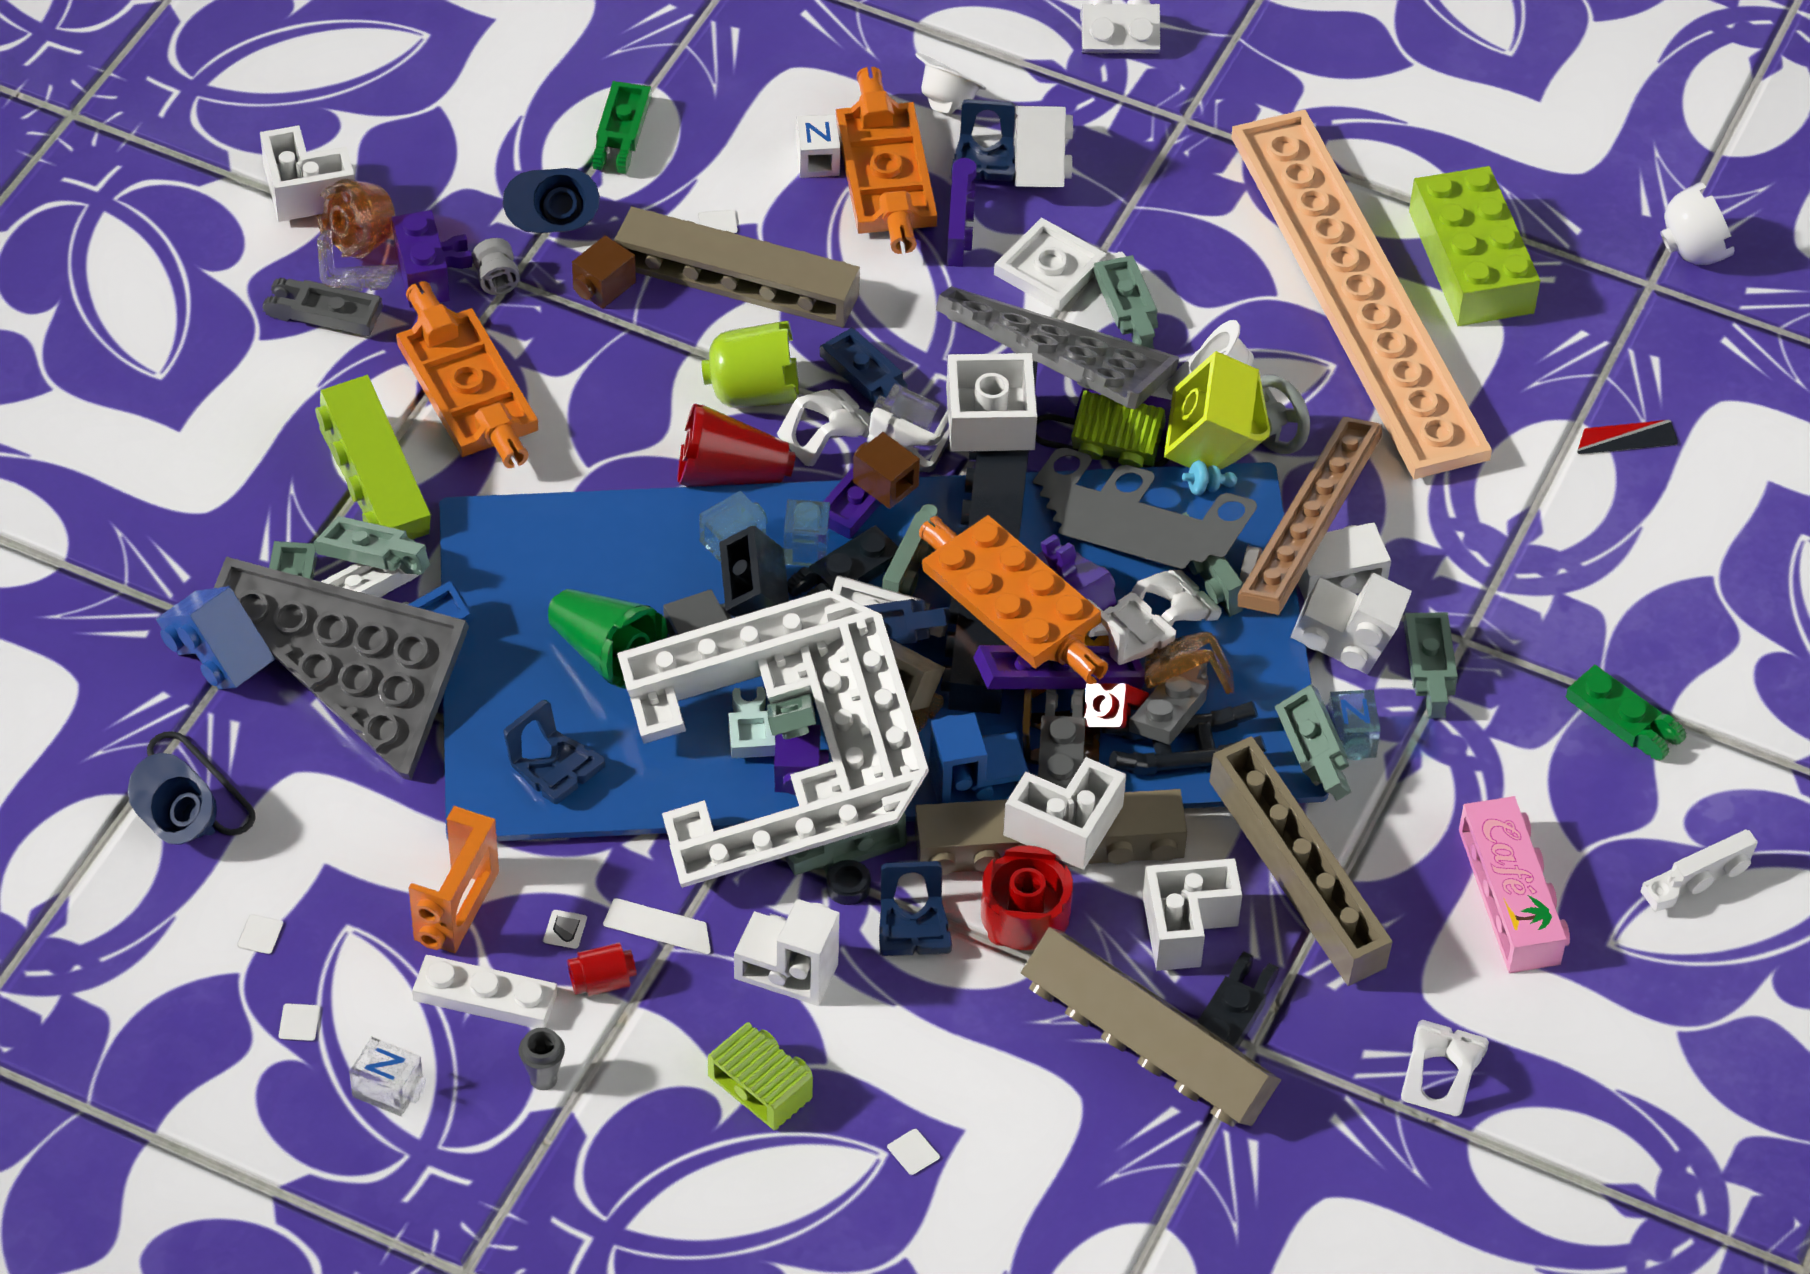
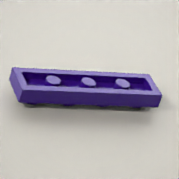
M979 645L973 657L987 689H1086L1087 683L1067 664L1061 665L1056 661L1047 660L1035 669L1008 645ZM1087 646L1098 657L1108 663V670L1102 679L1099 680L1095 675H1091L1096 679V683L1128 684L1138 689L1142 688L1147 676L1139 659L1119 665L1110 656L1109 646Z

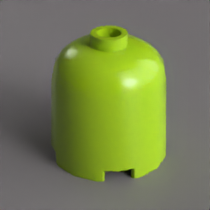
M789 321L732 329L722 332L714 338L709 349V360H702L701 362L704 385L712 384L715 395L722 404L731 408L792 404L795 402L799 395V379L796 358H790L789 341H793V335Z

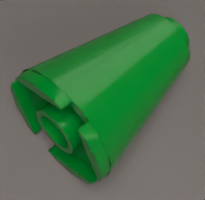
M566 589L557 594L551 600L548 607V621L551 627L608 683L623 689L627 688L617 653L666 639L668 634L664 616L648 605L574 589Z

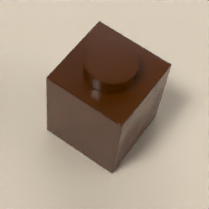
M603 236L572 261L573 289L581 298L590 300L602 309L636 283L635 255L608 236Z
M882 432L870 442H864L856 450L853 456V482L887 508L891 509L919 486L920 458L886 433Z

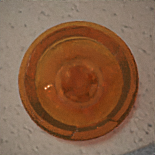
M341 179L333 186L325 188L320 194V197L325 199L324 213L317 215L320 233L327 246L335 245L343 252L341 257H366L392 236V216H396L390 196L380 185L352 179Z

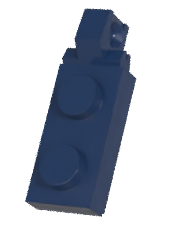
M851 327L820 345V357L866 399L873 402L874 405L880 407L884 404L887 411L899 419L913 413V395L907 391L908 385L903 379V372L856 329Z
M914 598L864 605L882 614L889 639L901 645L917 643L921 639L931 638L930 627L952 624L950 606L926 609L925 599L915 600Z

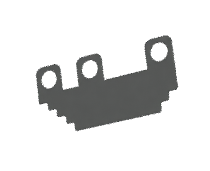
M1069 448L1056 449L1033 480L1034 484L1043 486L1040 496L1050 499L1046 505L1047 509L1057 512L1053 517V521L1062 524L1058 530L1059 534L1180 569L1186 568L1192 560L1204 562L1209 555L1220 558L1224 557L1257 509V503L1254 500L1230 493L1218 496L1203 520L1140 503L1139 501L1155 477L1151 471L1130 465H1122L1116 468L1101 491L1079 486L1076 484L1091 464L1092 458L1087 453ZM1069 455L1079 459V468L1071 474H1058L1053 468L1055 461L1060 457ZM1127 473H1136L1142 477L1143 483L1140 488L1133 492H1122L1116 487L1117 479ZM1235 501L1244 505L1245 513L1237 520L1225 521L1218 516V509L1227 502Z

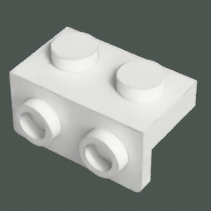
M1090 0L1089 4H1082L1080 21H1082V53L1160 52V4H1150V0H1128L1127 4H1112L1111 0Z

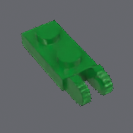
M612 82L596 133L593 169H603L606 164L609 147L620 149L616 159L617 172L627 174L631 163L632 151L636 150L651 101L652 86Z
M1595 664L1567 688L1566 698L1569 702L1632 748L1636 746L1655 760H1663L1668 755L1670 748L1665 740L1677 746L1687 737V733L1682 727L1683 725L1676 722L1669 714H1662L1654 706Z

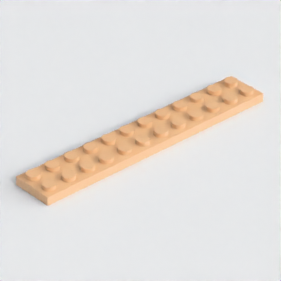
M1300 110L1232 126L1231 138L1413 480L1489 461L1492 449L1307 111Z

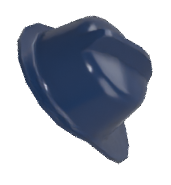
M578 169L531 170L520 173L510 180L504 190L502 204L507 218L514 226L525 232H566L582 228L594 218L599 209L600 195L597 185L591 177Z
M157 753L146 757L137 764L129 779L127 789L129 803L135 813L159 838L168 844L181 845L201 838L203 835L211 836L215 833L212 826L217 815L216 800L205 781L185 761L174 754Z

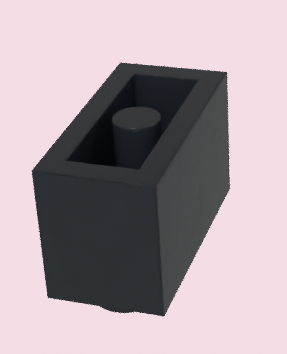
M755 525L719 542L725 609L733 617H739L789 601L784 548Z

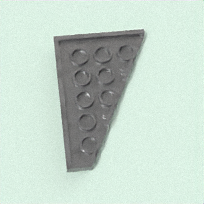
M952 286L939 294L936 310L946 315L948 319L962 323L1011 348L1015 353H1032L1033 360L1076 381L1081 387L1094 390L1134 410L1176 372L1180 358Z
M226 557L214 588L230 586L274 657L402 778L412 780L469 626L466 620Z

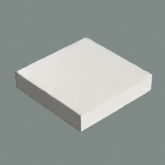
M1041 217L994 264V275L1060 311L1094 277V263L1106 261L1107 253Z

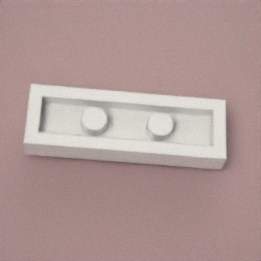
M427 954L412 990L413 1001L531 1028L546 1027L558 994L557 983Z

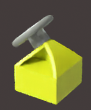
M1215 351L1173 388L1164 457L1189 468L1195 461L1200 460L1206 464L1207 468L1214 465L1221 470L1250 453L1260 443L1279 454L1297 452L1304 446L1309 436L1310 416L1308 408L1299 391L1286 379L1276 375L1260 377L1259 369ZM1268 387L1276 388L1284 393L1294 408H1286L1282 403L1277 402ZM1288 422L1298 423L1297 433L1291 441H1279L1282 426Z

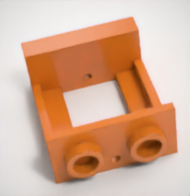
M457 806L453 807L447 818L451 870L439 892L412 882L409 886L414 940L433 950L442 949L454 954L458 950L499 874L496 819ZM470 880H476L457 914L460 900Z

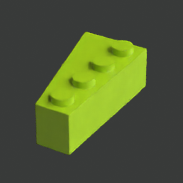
M364 375L322 389L320 392V407L315 409L320 425L319 430L347 482L353 501L358 503L363 512V521L404 530L407 533V537L412 540L428 535L430 532L431 514L369 376Z

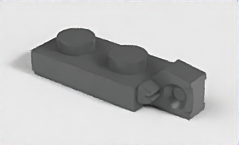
M1193 654L1185 661L1182 671L1173 669L1170 674H1167L1131 717L1129 732L1170 745L1206 701L1210 682L1207 676L1209 658Z

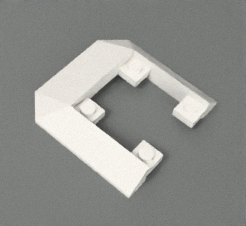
M830 590L821 591L617 653L644 744L686 731L678 703L679 700L762 676L770 704L813 693L833 762L790 774L799 806L718 831L713 829L705 800L662 813L670 841V849L682 888L898 823L929 772L882 614Z

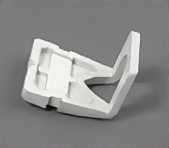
M843 389L822 390L798 397L790 408L777 434L781 440L789 443L790 450L795 452L796 456L806 466H814L830 436H863L868 438L870 417L863 409H859V405ZM804 408L827 416L829 422L820 427L810 441L802 447L797 442L796 429Z
M876 407L871 413L867 442H870L880 433L884 432L920 458L919 471L931 472L935 469L950 441L948 410L936 431L932 433L903 418H896L892 413ZM938 443L930 461L926 460L913 447L915 445L932 446Z
M1182 570L1164 571L1138 581L1131 593H1136L1142 600L1145 593L1150 592L1171 601V608L1161 615L1171 627L1175 621L1218 620L1222 613L1221 608L1204 591H1199V586Z
M1130 592L1118 600L1117 605L1114 607L1110 606L1105 611H1102L1092 600L1087 599L1101 611L1102 622L1091 629L1087 635L1089 637L1109 635L1110 656L1119 665L1153 653L1156 647L1162 649L1175 640L1176 630L1161 616L1151 614L1152 608L1136 593Z
M1426 1020L1419 1021L1414 1035L1412 1054L1401 1099L1407 1103L1452 1116H1459L1463 1110L1472 1073L1487 1052L1489 1044L1487 1038L1461 1030L1453 1033L1450 1027ZM1446 1057L1459 1069L1448 1094L1444 1098L1433 1099L1428 1097L1423 1091L1425 1059Z

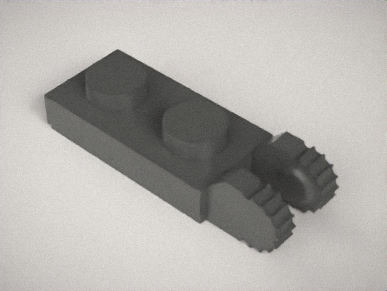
M276 278L271 286L272 294L275 296L271 295L267 299L265 298L262 307L264 309L263 312L274 319L278 318L279 320L287 321L292 318V320L370 337L382 311L383 303L380 296L308 280L302 282L293 279Z
M1046 689L1045 716L1042 715L1038 777L1065 789L1084 760L1086 717H1083L1084 689H1074V693L1071 695L1072 717L1055 716V710L1058 708V694L1056 689Z

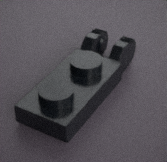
M874 525L809 567H803L797 573L791 575L787 581L788 593L794 597L795 595H801L802 592H806L809 589L811 591L805 596L825 590L833 591L836 576L868 583L887 571L899 547Z
M1244 951L1235 962L1229 977L1225 976L1197 1021L1236 1049L1239 1048L1263 1009L1266 996L1274 984L1279 971V967L1269 963L1262 970L1254 989L1243 984L1245 976L1248 975L1252 968L1254 959L1253 955Z

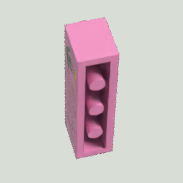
M1515 796L1464 804L1459 833L1508 973L1561 965L1564 948L1570 944L1569 928L1565 919L1560 920L1556 911V892L1552 883H1546L1543 875V856L1538 847L1533 848L1530 839L1531 825L1527 813L1520 812Z

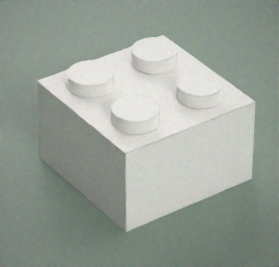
M1032 353L948 355L946 391L950 452L1035 450L1037 410Z

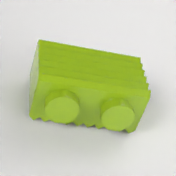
M1084 391L1071 435L1072 447L1078 449L1079 452L1089 454L1094 460H1100L1105 455L1118 458V462L1121 465H1130L1137 468H1142L1143 464L1154 466L1166 421L1165 410L1161 407L1156 408L1153 405L1148 406L1144 403L1134 410L1104 395Z
M746 1022L708 1055V1076L773 1130H777L780 1125H783L787 1119L791 1118L793 1113H797L799 1108H803L805 1103L810 1102L813 1097V1076L806 1062L797 1056L791 1058L790 1055H786L783 1049H779L778 1042L768 1031L764 1029L758 1031L757 1028L752 1027L750 1022Z

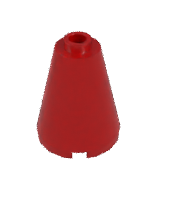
M703 404L692 405L685 426V431H688L685 444L681 445L677 474L679 485L696 487L782 483L784 476L791 477L796 454L789 451L788 442Z

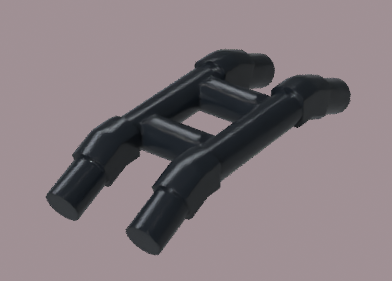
M1253 701L1233 708L1229 706L1221 710L1210 711V713L1195 714L1180 733L1194 732L1198 750L1172 752L1171 744H1165L1152 739L1155 753L1113 751L1109 758V765L1113 769L1127 770L1132 774L1139 775L1156 774L1158 771L1212 766L1215 752L1239 742L1219 745L1216 748L1212 732L1226 731L1237 727L1239 723L1258 717ZM1129 717L1126 719V726L1124 728H1101L1103 733L1118 735L1123 739H1148L1147 737L1129 732L1131 719ZM1262 736L1254 737L1263 753L1267 752Z

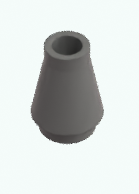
M535 1028L529 1031L519 1045V1056L530 1076V1083L538 1090H549L556 1085L558 1080L557 1074L565 1053V1045L561 1037L548 1028Z

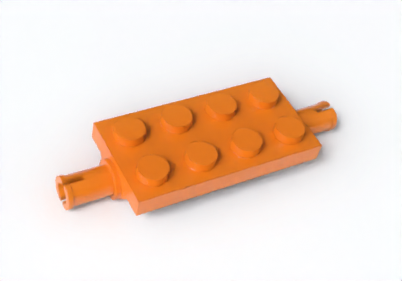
M865 67L857 72V81L861 91L859 101L851 108L836 109L838 135L857 232L862 234L889 231L892 251L902 254L900 242L903 241L905 253H910L917 245L913 229L937 227V211L914 102L897 103L884 91L881 70L877 67H871L873 78H870L868 68Z
M419 282L424 292L423 294H421L416 283L411 285L406 291V297L417 312L418 319L412 329L396 334L397 345L461 457L494 446L506 468H515L510 458L511 456L514 457L518 466L524 464L529 454L519 440V437L538 431V419L474 310L470 308L456 313L439 303L428 282Z
M987 515L959 535L937 516L930 518V521L936 525L935 527L928 521L922 524L919 530V537L936 550L922 559L923 571L1033 668L1036 669L1047 660L1056 661L1061 665L1067 664L1089 685L1096 683V679L1091 676L1092 674L1099 680L1105 676L1108 670V663L1085 645L1084 640L1087 633L1102 622L1101 611L993 518Z

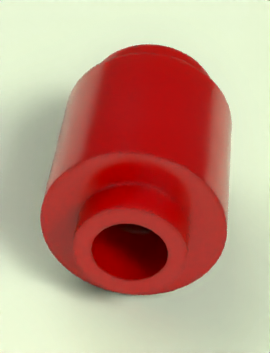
M620 942L577 952L576 958L567 960L575 995L586 993L587 997L630 987L629 977L637 976L631 949L623 951Z

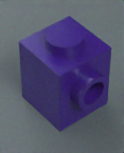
M821 725L808 726L809 733L791 739H783L782 734L776 735L774 759L775 792L796 795L790 774L829 763V750H821Z

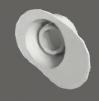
M918 52L915 54L926 65L921 88L922 93L928 97L930 107L935 111L950 115L956 109L961 110L963 100L973 99L979 89H986L984 85L963 76L931 57Z
M1229 320L1220 325L1207 338L1201 348L1180 366L1168 382L1167 391L1170 395L1173 394L1174 387L1215 351L1250 366L1254 361L1253 353L1238 338L1240 335V324L1236 320Z

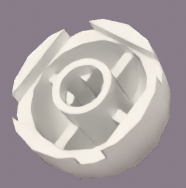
M1701 182L1684 189L1674 196L1667 205L1664 215L1667 229L1660 231L1670 253L1677 250L1680 256L1690 263L1709 265L1734 255L1735 250L1734 246L1726 249L1724 240L1731 237L1728 226L1713 196L1704 198L1700 191L1706 188Z

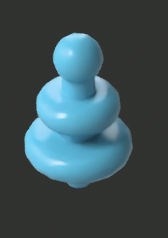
M1200 460L1195 461L1191 465L1189 473H1183L1182 480L1188 482L1190 491L1197 496L1203 494L1205 489L1210 492L1217 491L1220 484L1230 488L1237 483V477L1234 473L1226 472L1221 474L1217 466L1211 465L1207 468L1206 464Z

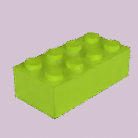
M1486 166L1414 178L1409 213L1457 326L1534 314L1541 280L1491 167Z

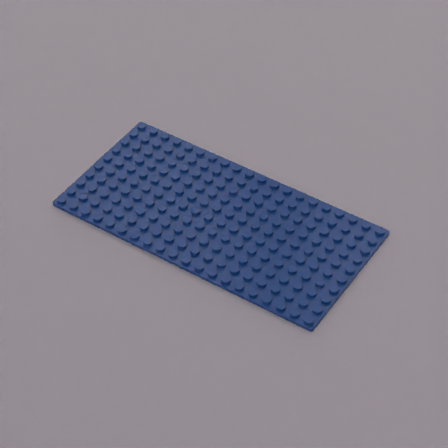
M1273 463L1231 464L1221 469L1220 472L1221 474L1226 472L1234 473L1237 477L1236 485L1229 488L1220 484L1217 491L1210 492L1205 489L1204 493L1199 496L1192 494L1188 482L1182 480L1183 473H1189V467L1140 468L1151 471L1155 477L1139 501L1143 504L1179 514L1187 512L1190 517L1203 520L1217 497L1225 493L1252 499L1257 503V509L1224 556L1239 578L1247 546L1261 547L1264 551L1284 517L1277 468ZM1115 469L1086 470L1076 485L1101 491ZM1076 470L1055 472H1057L1058 474L1067 475L1075 472ZM1027 472L1019 542L1032 553L1037 555L1042 552L1040 542L1052 535L1059 537L1060 545L1062 546L1067 543L1074 545L1075 552L1098 566L1105 567L1111 573L1115 581L1114 594L1116 603L1129 594L1138 581L1169 570H1182L1199 586V591H1204L1208 595L1205 581L1201 575L1192 574L1188 566L1180 569L1059 534L1058 530L1062 524L1053 521V517L1057 512L1047 509L1046 505L1050 499L1040 496L1043 486L1033 483L1039 472ZM1127 473L1117 479L1116 487L1122 492H1133L1141 487L1143 479L1136 473ZM966 475L919 477V486L891 509L881 503L851 539L823 525L817 527L815 515L801 526H796V507H800L801 520L814 511L841 480L443 498L439 503L441 586L453 580L476 619L468 624L467 634L443 695L447 840V818L454 806L496 819L497 841L667 833L662 813L704 800L708 807L714 831L799 806L796 795L775 792V756L732 758L729 713H735L732 706L734 688H740L741 698L745 701H753L757 698V687H763L766 693L762 676L679 700L678 703L686 731L644 744L627 689L608 683L551 627L548 621V607L551 600L563 590L574 589L648 605L663 616V605L712 589L719 604L725 603L719 544H715L713 541L736 528L742 531L752 525H755L784 548L787 581L791 575L797 573L801 568L809 567L874 525L899 547L915 514L926 504L935 505L938 509L937 517L959 535V532L968 529V525H961L963 499L971 500L972 493H965ZM1235 501L1227 502L1218 509V516L1225 521L1237 520L1245 513L1244 505ZM921 565L918 570V583L912 597L921 600L925 599V602L930 604L929 609L949 607L951 605V598L954 597L923 571V565ZM886 572L867 584L882 588L883 577ZM1296 586L1279 615L1243 608V611L1229 617L1219 603L1217 605L1221 608L1222 613L1218 620L1175 621L1172 625V628L1176 630L1175 640L1162 649L1139 658L1147 676L1140 690L1148 692L1149 696L1173 669L1182 671L1185 661L1193 654L1209 658L1207 676L1210 682L1206 701L1195 714L1210 713V711L1221 710L1229 706L1233 708L1250 701L1254 702L1258 717L1239 723L1237 727L1226 731L1212 732L1215 747L1218 748L1219 745L1242 741L1250 736L1254 738L1261 735L1267 752H1264L1265 756L1298 803L1324 802L1328 799L1329 793L1325 791L1322 783L1315 786L1311 779L1303 773L1275 709L1277 704L1312 684L1306 646L1290 638L1300 615ZM811 589L794 597L789 594V601L805 597ZM1150 592L1145 593L1143 601L1152 608L1151 614L1161 616L1171 608V601ZM948 624L947 631L956 632L957 624ZM947 631L945 637L930 635L931 638L921 639L917 643L902 644L906 648L941 666H952L953 658L945 657ZM1098 636L1090 638L1094 641ZM941 677L930 706L911 711L928 769L931 720L941 719L948 715L975 713L979 726L1015 722L1023 753L1024 689H1003L1000 714L949 710V692L941 691ZM1056 689L1058 708L1055 712L1070 710V713H1073L1071 709V695L1074 693V689ZM1084 689L1083 710L1085 705L1086 689ZM1046 691L1032 698V713H1045ZM766 693V707H765V710H764V711H767V705L770 704L769 699H768V696H767V693ZM814 699L813 705L816 721L814 725H821V750H829ZM541 700H547L551 703L555 726L558 732L585 745L586 750H593L605 757V768L584 784L578 783V789L558 804H553L543 797L542 791H536L512 767L503 733L508 725ZM1131 710V716L1129 718H1131L1137 710ZM536 720L531 721L526 725L521 735L522 757L527 759L550 758L551 744L543 736ZM1030 726L1031 750L1040 747L1041 730ZM1100 728V739L1098 740L1100 742L1099 763L1110 767L1109 758L1113 751L1155 753L1153 742L1150 738L1144 740L1123 739L1118 735L1105 734ZM1195 733L1178 734L1171 743L1172 752L1198 750ZM829 750V763H830V762H833V760H832L831 753H830V750ZM1026 762L1028 772L1038 777L1039 765ZM1212 766L1158 771L1156 774L1150 775L1132 774L1127 770L1115 769L1126 774L1125 792L1181 789L1184 809L1226 807L1209 782ZM929 772L904 811L906 822L915 821L916 805L938 804Z

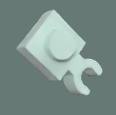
M757 687V698L753 701L743 700L740 688H734L732 706L735 713H729L732 758L775 756V735L772 736L768 722V713L764 711L766 707L764 688Z

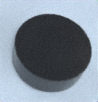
M842 860L833 864L826 875L827 893L832 900L842 905H855L864 901L871 890V874L868 868L855 860Z

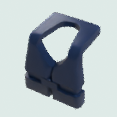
M963 100L960 137L952 162L951 176L953 163L960 158H969L976 163V180L984 177L985 180L1014 181L1015 153L1013 138L1015 105L1012 102ZM984 110L993 111L999 116L1002 138L996 144L987 148L979 145L972 137L976 116Z
M541 700L503 731L512 767L536 791H542L543 797L553 804L560 803L578 789V783L584 784L605 768V757L593 750H586L585 745L564 736L556 730L551 703L547 700ZM536 720L543 736L551 744L550 758L527 759L522 757L521 735L526 725L531 721Z
M896 862L882 865L879 925L880 955H913L915 951L918 955L949 954L952 951L950 931L948 932V921L942 902V865L940 862ZM907 873H918L924 877L929 897L925 906L913 915L904 911L894 901L898 880Z

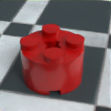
M1037 846L1012 847L1005 850L1004 856L993 862V858L986 866L982 880L981 920L988 932V938L993 944L1016 950H1035L1049 927L1063 932L1066 931L1070 921L1073 879L1068 867L1065 865L1064 868L1062 864L1055 860L1056 855L1049 850Z

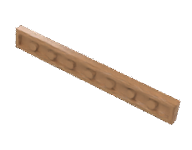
M1342 417L1238 593V607L1276 615L1280 614L1381 439L1382 424Z

